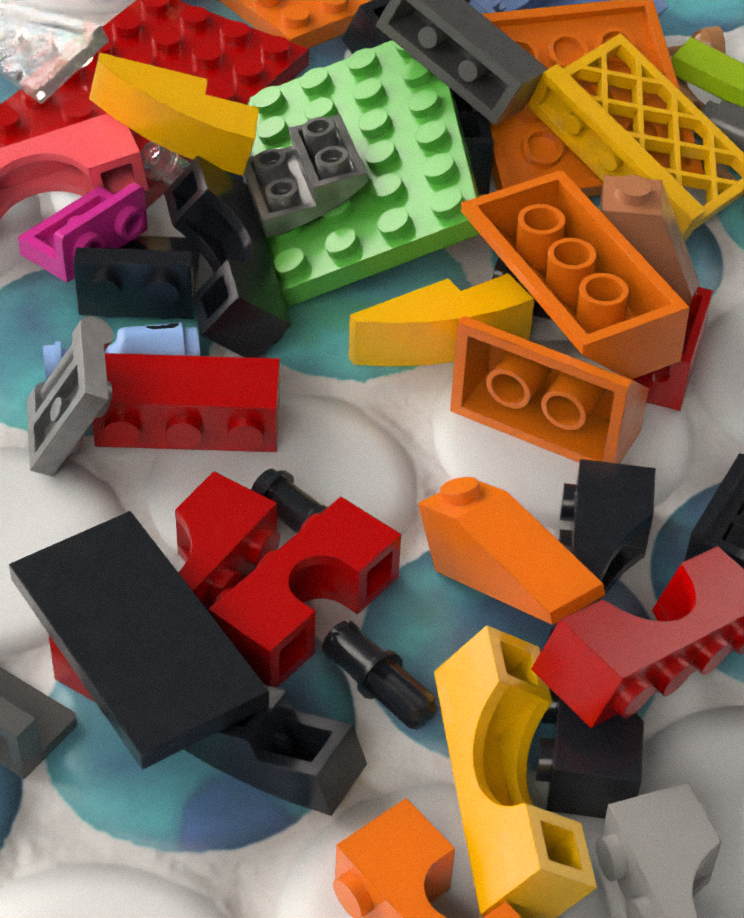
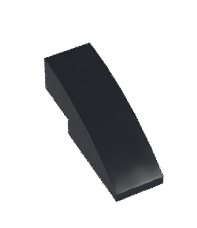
M267 685L265 686L269 690V707L183 749L210 766L254 788L290 803L330 816L333 815L367 765L353 724L296 711L293 709L287 690Z

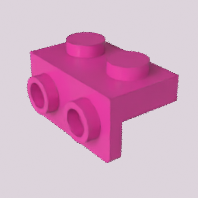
M133 182L116 194L101 186L96 187L18 236L20 255L68 283L75 278L73 261L76 247L119 249L148 230L144 187Z

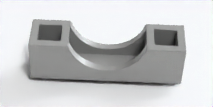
M686 782L608 804L602 835L596 840V853L605 877L611 882L617 880L627 901L626 910L628 918H699L696 913L693 897L710 882L722 841L690 783Z

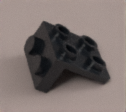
M138 236L119 249L76 247L73 264L79 315L193 319L194 306L192 297L197 289L201 252L186 237Z

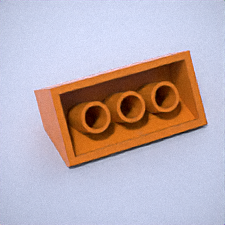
M563 170L461 202L462 214L583 356L629 379L640 377L681 361L690 307Z

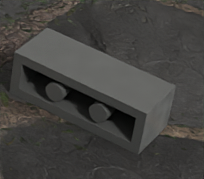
M390 0L375 25L494 125L524 109L533 95L543 72L548 70V68L465 0Z

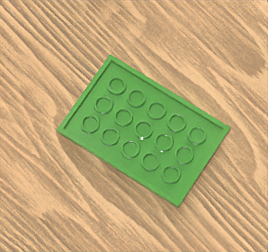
M393 40L371 49L358 50L349 58L324 68L311 69L302 77L277 87L270 86L264 88L256 95L250 97L247 105L259 108L256 136L252 147L253 156L267 149H281L292 146L288 130L290 127L305 124L308 120L315 117H331L340 114L368 176V183L353 196L326 214L304 225L267 238L261 224L286 308L480 235L461 212V202L477 198L479 193L453 90Z

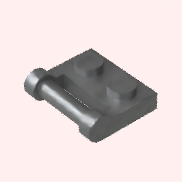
M89 315L81 319L72 333V345L47 381L38 383L27 398L30 471L53 477L67 456H73L78 451L83 435L96 417L101 418L109 407L112 397V384L107 381L105 350L112 342L114 334L111 327L104 320L96 316Z

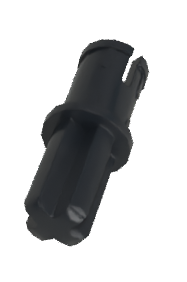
M342 621L328 632L322 644V652L357 682V690L364 698H376L410 729H421L428 720L434 718L438 711V707L435 704V696L403 668V660L400 655L395 651L382 650L353 621H349V623Z

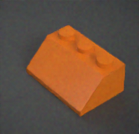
M466 316L459 320L457 325L451 412L576 462H579L580 459L617 464L622 462L641 432L649 388L629 378Z

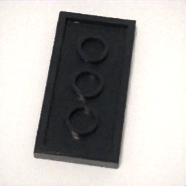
M131 511L9 564L11 580L142 770L269 707L268 688Z

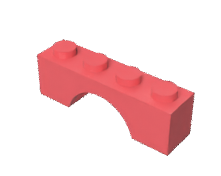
M106 113L0 148V220L15 204L39 193L64 191L84 196L96 187L101 186L116 194L133 182L144 187V191L149 190L141 154L129 127Z

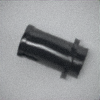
M271 468L264 471L251 488V490L276 502L277 518L296 533L300 531L302 525L311 515L315 513L321 514L328 508L294 485L293 475L286 470L276 471Z

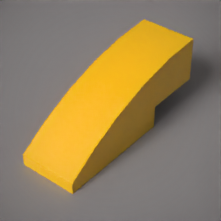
M99 52L89 98L114 119L144 138L176 154L192 160L198 155L224 171L241 176L244 174L255 141L258 107L205 95L208 79Z
M509 273L462 291L447 278L351 314L349 320L348 358L354 365L385 367L423 366L454 362L457 325L463 316L529 340L534 298Z

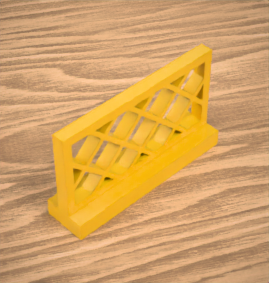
M621 33L565 68H562L557 63L543 72L527 106L602 181L604 175L622 177L637 175L645 179L662 180L684 242L687 241L693 230L744 195V152ZM616 54L631 69V74L607 70V59ZM575 79L597 83V96L589 95ZM608 85L631 90L632 103L609 99ZM643 92L658 95L666 103L667 110L643 105ZM610 114L633 118V132L626 131ZM644 121L667 125L668 139L644 134ZM679 127L694 130L702 138L703 145L680 141ZM646 150L669 154L670 168L662 167ZM681 157L703 160L705 175L681 171ZM716 163L731 166L742 179L734 181L718 178ZM683 186L706 190V204L702 206Z

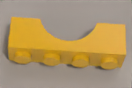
M488 625L434 671L479 913L482 916H486L506 901L522 918H557L597 889L582 823L534 806L528 791L527 761L531 742L541 719L552 704L549 687L531 670L540 654L539 646Z

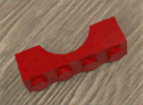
M215 471L175 509L178 554L185 561L184 566L178 573L207 611L215 598L228 587L234 588L256 569L265 554L273 549L278 550L280 534L277 532V503ZM49 635L55 680L94 701Z
M718 546L682 562L652 609L658 621L634 616L605 600H600L560 619L531 670L590 728L601 724L617 714L623 719L629 718L647 702L650 696L658 692L664 697L669 696L692 673L699 671L702 675H707L729 653L735 651L739 655L744 654V569Z

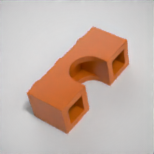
M405 798L336 845L334 892L340 904L353 918H448L437 912L430 903L451 888L455 848ZM505 901L482 918L522 917Z

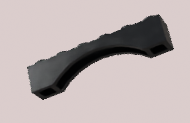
M580 459L576 484L564 483L560 521L571 522V530L560 529L558 541L603 583L606 595L624 572L645 557L654 514L656 468ZM603 596L602 598H600V599L594 601L593 603L587 605V606H590V605H592V604H594V603H596V602H598V601H600V600H603L604 596ZM550 628L549 637L551 636L552 632L554 631V628ZM549 688L552 704L541 719V723L554 725L552 739L540 737L535 777L536 781L549 782L546 810L605 819L608 804L633 798L639 794L642 779L644 721L637 713L626 719L617 714L601 724L590 728Z

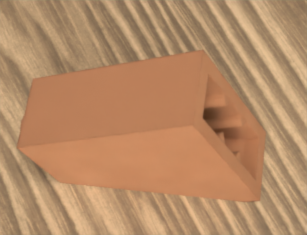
M604 175L599 210L669 285L673 286V290L690 307L691 298L697 287H700V282L662 180L645 179L637 175L623 177Z

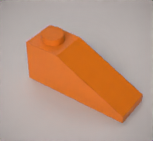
M460 477L444 483L439 493L418 503L435 571L551 625L605 596L603 583L505 490L478 481L474 477Z

